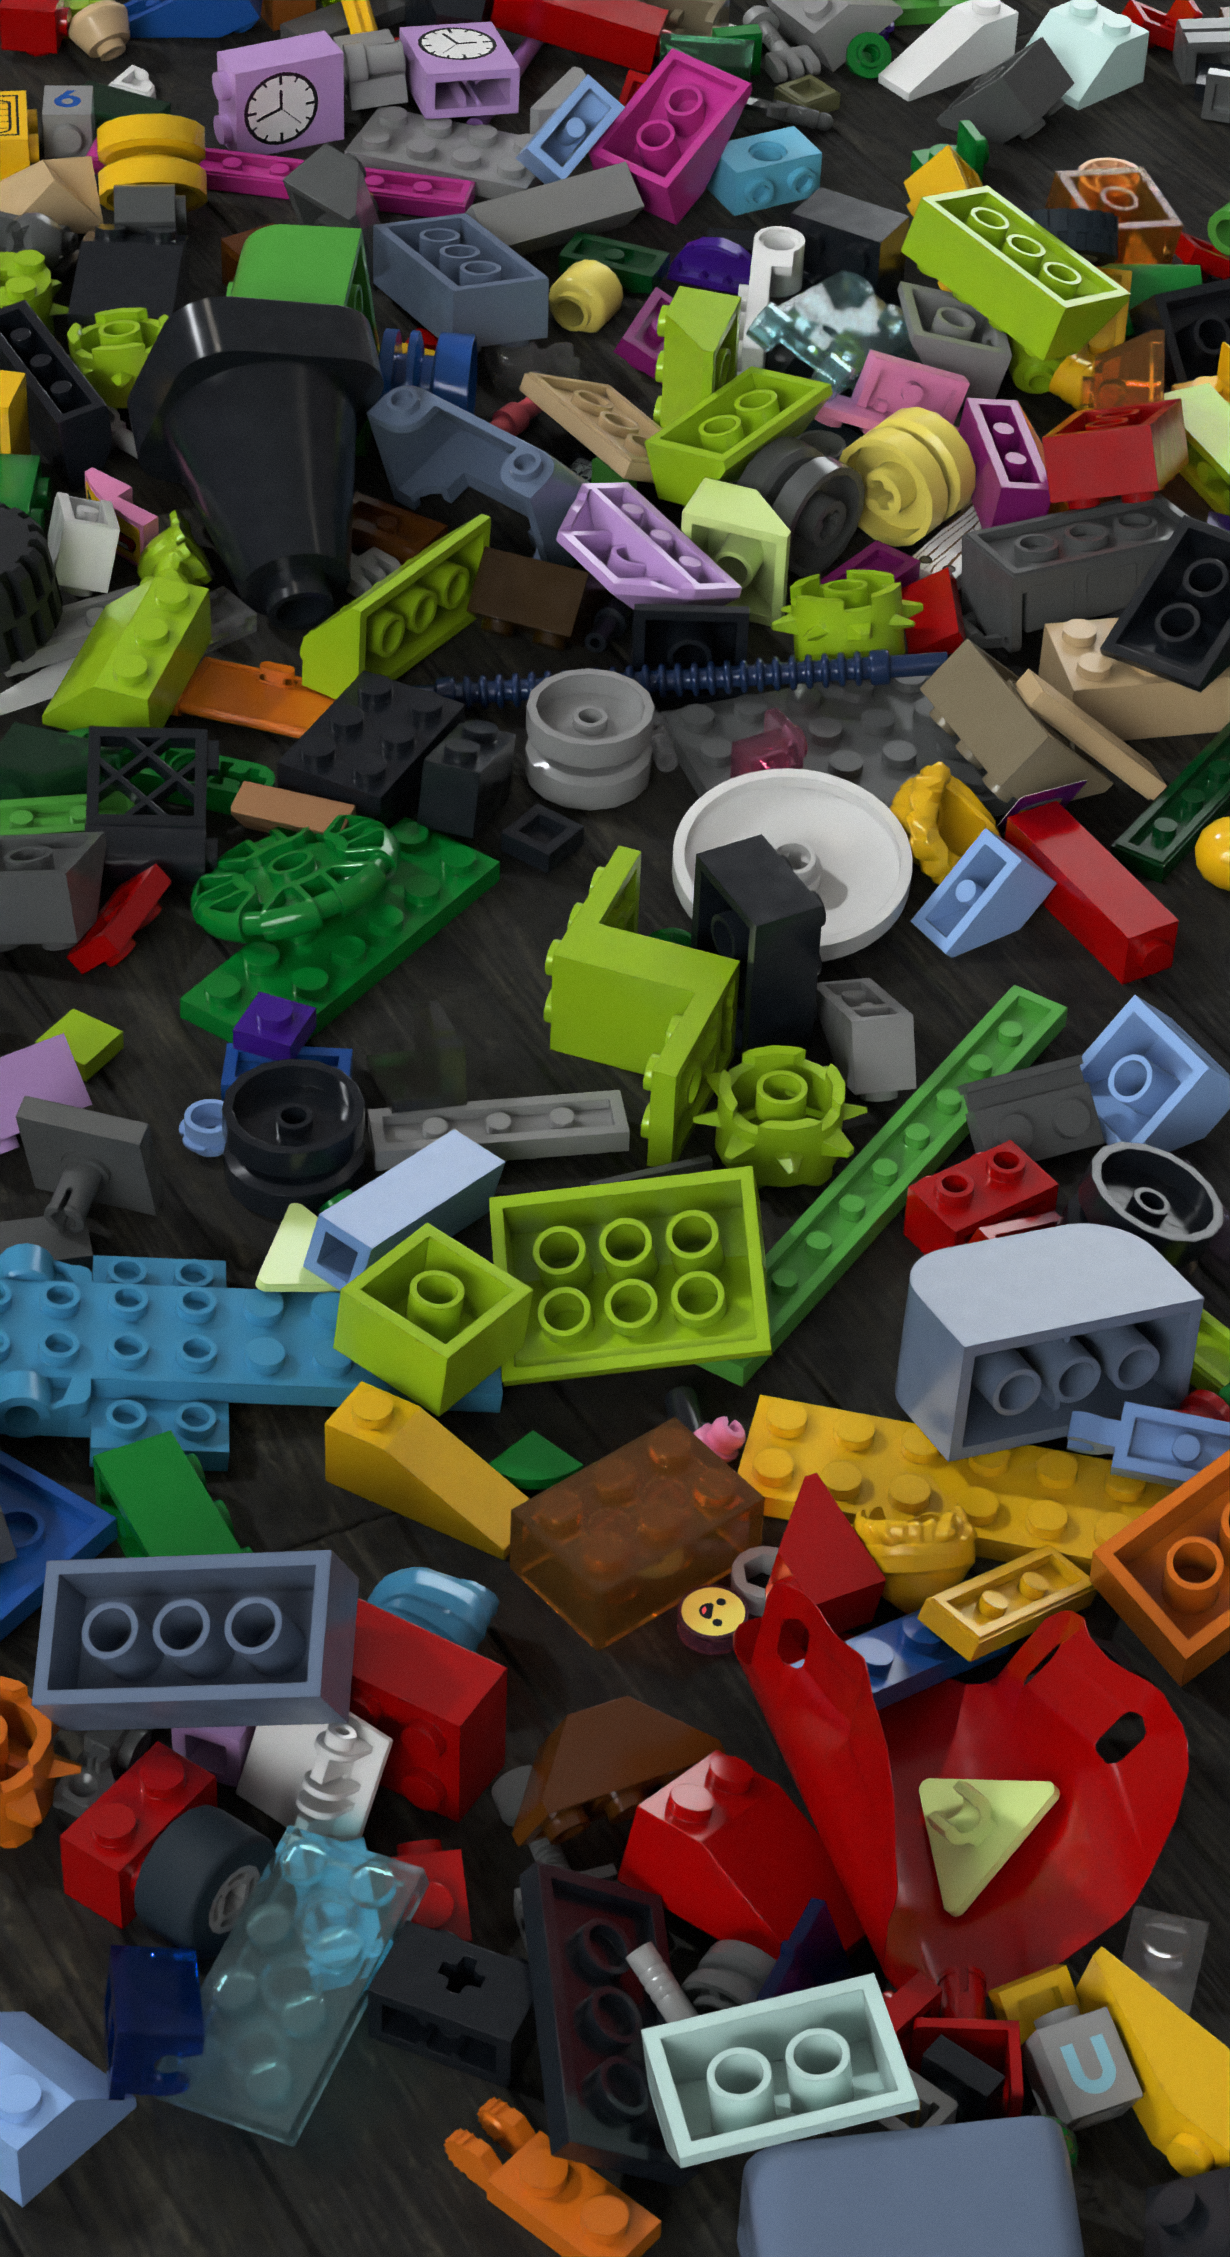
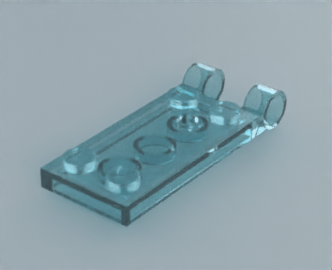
M845 270L836 273L779 306L774 302H770L758 314L746 333L747 337L766 352L771 351L779 343L784 344L816 370L811 380L831 384L833 394L828 399V402H831L838 394L857 383L870 350L899 357L913 347L903 310L893 304L887 305L872 293L873 287L865 278L853 272L847 273Z

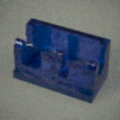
M111 1945L102 2010L108 2100L124 2101L125 2094L160 2096L180 2094L190 2088L189 2074L179 2071L162 2073L156 2070L153 2065L160 2057L166 2055H174L179 2058L203 2055L205 2028L196 1949Z

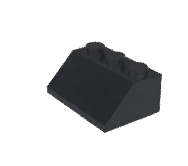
M1230 278L1155 294L1128 310L1141 359L1170 390L1174 384L1193 381L1201 376L1217 375L1221 344L1226 342L1230 346Z

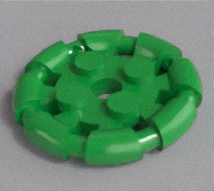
M338 815L323 832L324 835L310 831L308 829L309 826L302 828L299 833L279 826L269 830L270 836L255 843L248 839L227 851L217 859V869L198 879L191 896L192 915L196 923L202 926L204 931L211 936L238 943H252L259 935H263L267 941L273 942L323 928L322 920L337 913L346 918L367 905L386 888L387 881L395 876L400 864V843L395 834L387 829L384 824L364 816ZM345 819H348V828L341 830Z

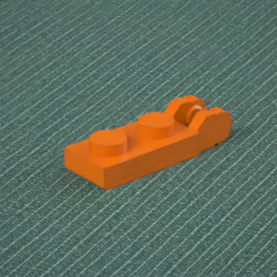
M493 2097L478 2109L477 2115L479 2116L478 2121L482 2125L481 2128L487 2132V2135L492 2137L494 2142H499L502 2148L513 2155L504 2165L490 2145L480 2138L477 2139L474 2133L471 2134L467 2129L463 2130L460 2128L445 2140L446 2143L443 2146L446 2148L445 2152L449 2156L448 2159L453 2162L454 2167H457L461 2173L464 2172L467 2178L486 2191L487 2200L562 2257H641L661 2237L662 2221L586 2164L551 2156L549 2136L541 2130L535 2133L525 2115L514 2107H509L507 2102H503L500 2098L496 2099Z

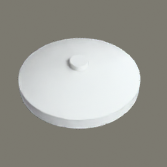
M782 768L760 770L734 777L715 786L701 796L686 812L676 831L672 859L673 884L682 907L691 919L693 914L696 854L762 834L779 855L787 857L793 871L810 891L813 890L820 896L824 904L826 922L821 927L819 951L822 962L855 953L879 939L897 921L908 899L913 858L908 836L902 824L894 813L873 794L850 781L834 775L806 769Z

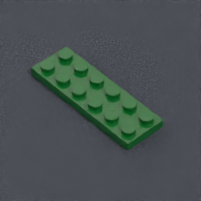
M404 817L389 829L395 834L400 843L401 860L395 876L387 881L386 888L376 898L346 918L337 913L322 920L323 928L304 935L273 942L267 941L263 935L257 936L252 943L245 945L179 999L180 1018L229 1043H233V1028L260 991L316 1007L317 1027L307 1040L309 1041L500 880V861L433 829L419 825L410 818Z

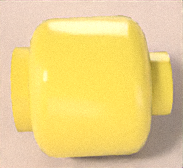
M584 259L572 264L551 286L548 299L549 307L555 320L563 328L575 332L596 333L620 309L623 291L616 274L608 266L596 260Z

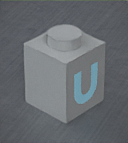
M1076 2004L1053 2010L1033 2022L1036 2031L1021 2045L1022 2067L1041 2114L1048 2115L1047 2117H1057V2119L1062 2121V2123L1058 2124L1064 2127L1068 2134L1122 2116L1144 2096L1107 2006L1081 2015Z

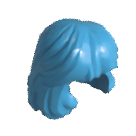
M411 1567L400 1569L385 1576L375 1586L367 1602L476 1653L478 1645L485 1638L486 1629L491 1619L497 1613L500 1601L495 1593L474 1581L459 1579L425 1567Z

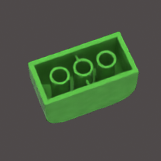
M277 224L263 227L246 239L241 250L234 282H229L226 296L350 307L362 313L370 322L377 355L379 354L380 346L362 228ZM368 419L356 438V456L367 457L372 437V429Z

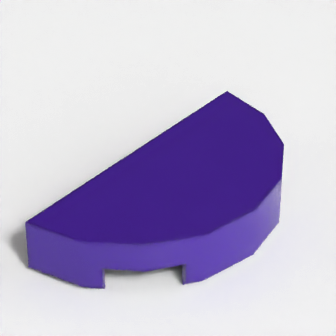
M702 237L687 243L676 255L670 265L667 279L738 295L739 284L749 285L752 255L741 245L725 238Z

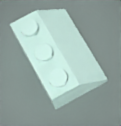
M874 1973L641 2030L649 2092L667 2152L680 2168L920 2109L915 2086Z

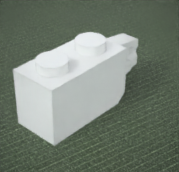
M57 492L53 504L47 544L61 591L80 597L92 596L93 591L108 594L120 534V527L112 501H95Z

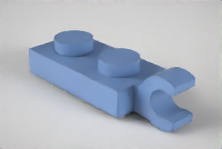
M1125 1401L1121 1421L1088 1412L1072 1411L1067 1435V1449L1090 1455L1114 1454L1111 1465L1112 1475L1178 1488L1230 1449V1422Z

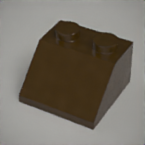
M485 546L466 611L482 622L480 629L487 633L511 639L515 630L534 635L532 643L538 646L564 652L566 644L585 647V637L594 626L596 613L607 600L614 599L615 596L589 572Z

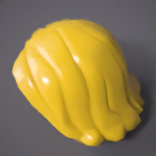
M936 762L932 766H925L920 770V774L902 784L889 808L902 824L908 836L913 863L919 865L921 872L931 877L933 883L939 885L985 828L1001 837L991 813L970 788L961 780L951 775L950 768L942 762Z

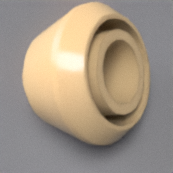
M115 0L95 2L80 10L72 18L68 35L89 57H100L101 61L113 60L125 52V44L130 39L127 8Z

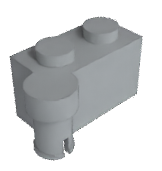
M389 29L333 37L334 42L343 51L344 96L352 111L408 102L404 73L406 65L401 40H396L395 42Z

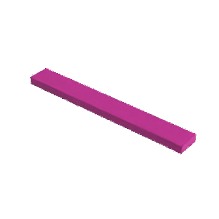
M97 136L86 155L92 158L95 174H98L106 166L98 160ZM205 147L206 159L198 165L206 170L207 189L290 200L283 179L305 160ZM364 167L366 170L365 182L369 193H373V198L379 206V211L439 217L465 213L475 199V182L470 180Z

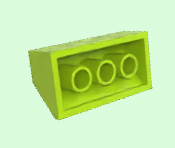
M988 185L921 197L901 249L902 253L917 263L919 271L939 280L952 290V295L955 299L974 307L988 318L987 321L990 326L1010 335L1024 346L1023 349L1029 356L1043 362L1077 354L1128 302L1131 295L1130 292Z
M480 514L435 541L416 556L407 560L405 564L383 580L374 584L372 588L354 601L342 607L332 617L309 631L303 637L300 648L302 685L337 699L364 670L396 680L477 618L466 610L485 546L489 547L491 517Z

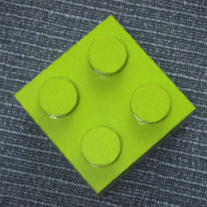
M427 1222L340 1289L333 1348L440 1417L524 1348L533 1289Z

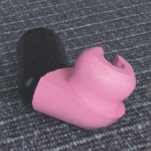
M677 1387L667 1393L665 1396V1407L674 1442L679 1448L716 1465L736 1459L738 1449L742 1447L746 1440L745 1430L737 1420H733L729 1426L726 1416L716 1418L712 1424L704 1421L698 1395L691 1387Z

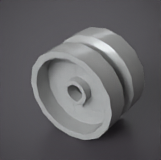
M592 668L563 671L541 681L530 692L526 705L528 741L525 747V773L530 786L548 801L566 808L589 811L615 808L637 798L648 787L652 772L653 748L650 742L654 731L655 706L649 692L632 678L614 671Z

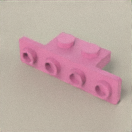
M870 350L851 398L833 393L814 419L834 428H840L842 423L857 426L861 432L866 434L899 409L920 407L938 413L954 425L970 383L965 376Z

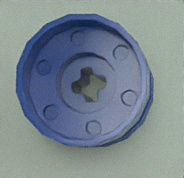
M386 328L378 354L384 382L383 391L378 401L392 389L413 385L423 388L475 415L478 370L476 334L441 332L436 344L435 354L430 356L425 355L421 331L412 330L407 354H402L400 330Z

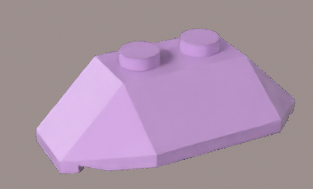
M628 482L582 483L576 500L571 505L558 530L556 541L619 600L634 610L635 604L724 606L740 598L742 587Z

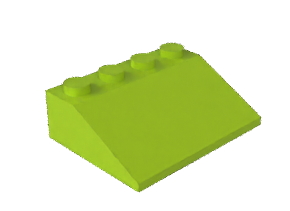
M753 1166L489 1198L493 1264L533 1289L524 1348L501 1366L504 1387L772 1355L760 1199Z

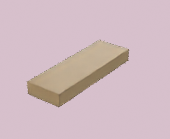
M1029 668L1015 683L1018 693L1032 712L1146 799L1154 801L1167 787L1150 761Z

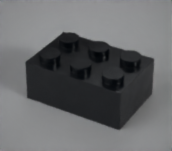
M364 670L277 762L278 788L353 804L356 807V816L375 819L384 824L387 829H390L404 817L412 819L418 813L424 759L460 723H465V704L440 696L435 692L425 691L389 679L384 675Z
M762 834L697 853L695 862L691 948L740 960L734 1055L740 1063H742V1053L749 1049L770 1045L800 1047L806 1051L812 1048L813 1023L818 1018V1007L815 999L817 975L822 970V960L819 951L821 927L826 922L825 907L820 896L815 891H810L793 871L787 857L779 855Z

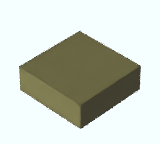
M812 74L774 87V100L819 110V113H829L840 108V93Z

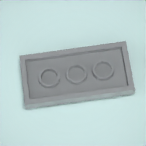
M379 106L344 151V154L347 152L353 154L366 168L470 180L475 182V196L490 199L541 186L543 183L516 159V156L535 134L518 135L499 131L490 125L480 124L474 126L455 122L450 118L425 119L423 115L407 112L404 108L398 106Z

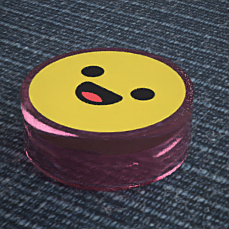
M720 1585L696 1587L687 1592L679 1602L677 1613V1633L679 1638L687 1647L702 1654L720 1655L734 1650L733 1634L739 1624L748 1621V1605L740 1594L730 1588Z

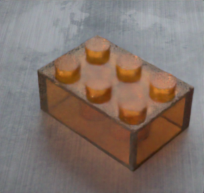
M674 1417L511 1510L509 1567L598 1652L681 1603L694 1591L706 1588L732 1572V1564L739 1554L749 1548L761 1546L765 1497Z

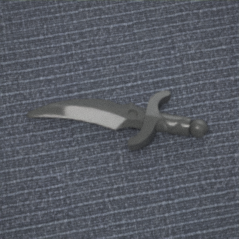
M749 96L744 107L747 110L766 114L771 119L804 127L807 126L812 129L817 127L821 131H827L833 125V117L827 112L819 113V110L779 100L771 102Z

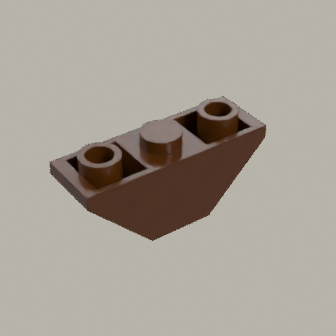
M628 1695L569 1714L537 1750L512 1836L518 1847L546 1837L551 1845H557L581 1834L590 1826L592 1821L607 1817L611 1824L621 1823L635 1816L639 1804L711 1753L719 1750L726 1754V1751L719 1739Z

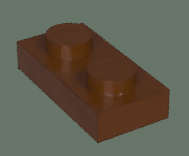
M354 493L352 546L355 548L369 550L374 546L396 558L403 565L407 560L413 558L429 545L448 534V525L364 494Z

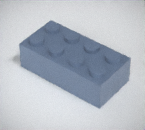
M467 213L373 225V283L438 339L441 332L476 334L478 352H480L484 346L500 344L505 347L516 348L528 345L529 340L548 338L549 278Z
M332 1550L47 1561L32 1706L63 1731L348 1723L359 1578Z

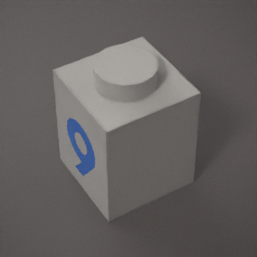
M44 85L42 123L45 158H71L87 155L95 138L93 86Z

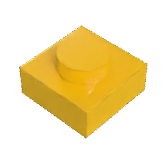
M1054 1964L987 1991L997 2020H1019L1021 2045L1036 2031L1033 2022L1037 2018L1053 2010L1074 2004L1078 2006L1081 2015L1083 2014L1067 1965Z

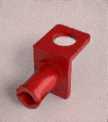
M960 1965L945 1968L937 1977V1985L943 1989L940 2018L919 2017L913 2020L908 2067L920 2075L923 2053L942 2034L1006 2076L1002 2097L1003 2118L1020 2117L1024 2088L1019 2020L987 2019L985 1994L987 1980L986 1975L981 1969L967 1965L968 1989H964V1992H962Z

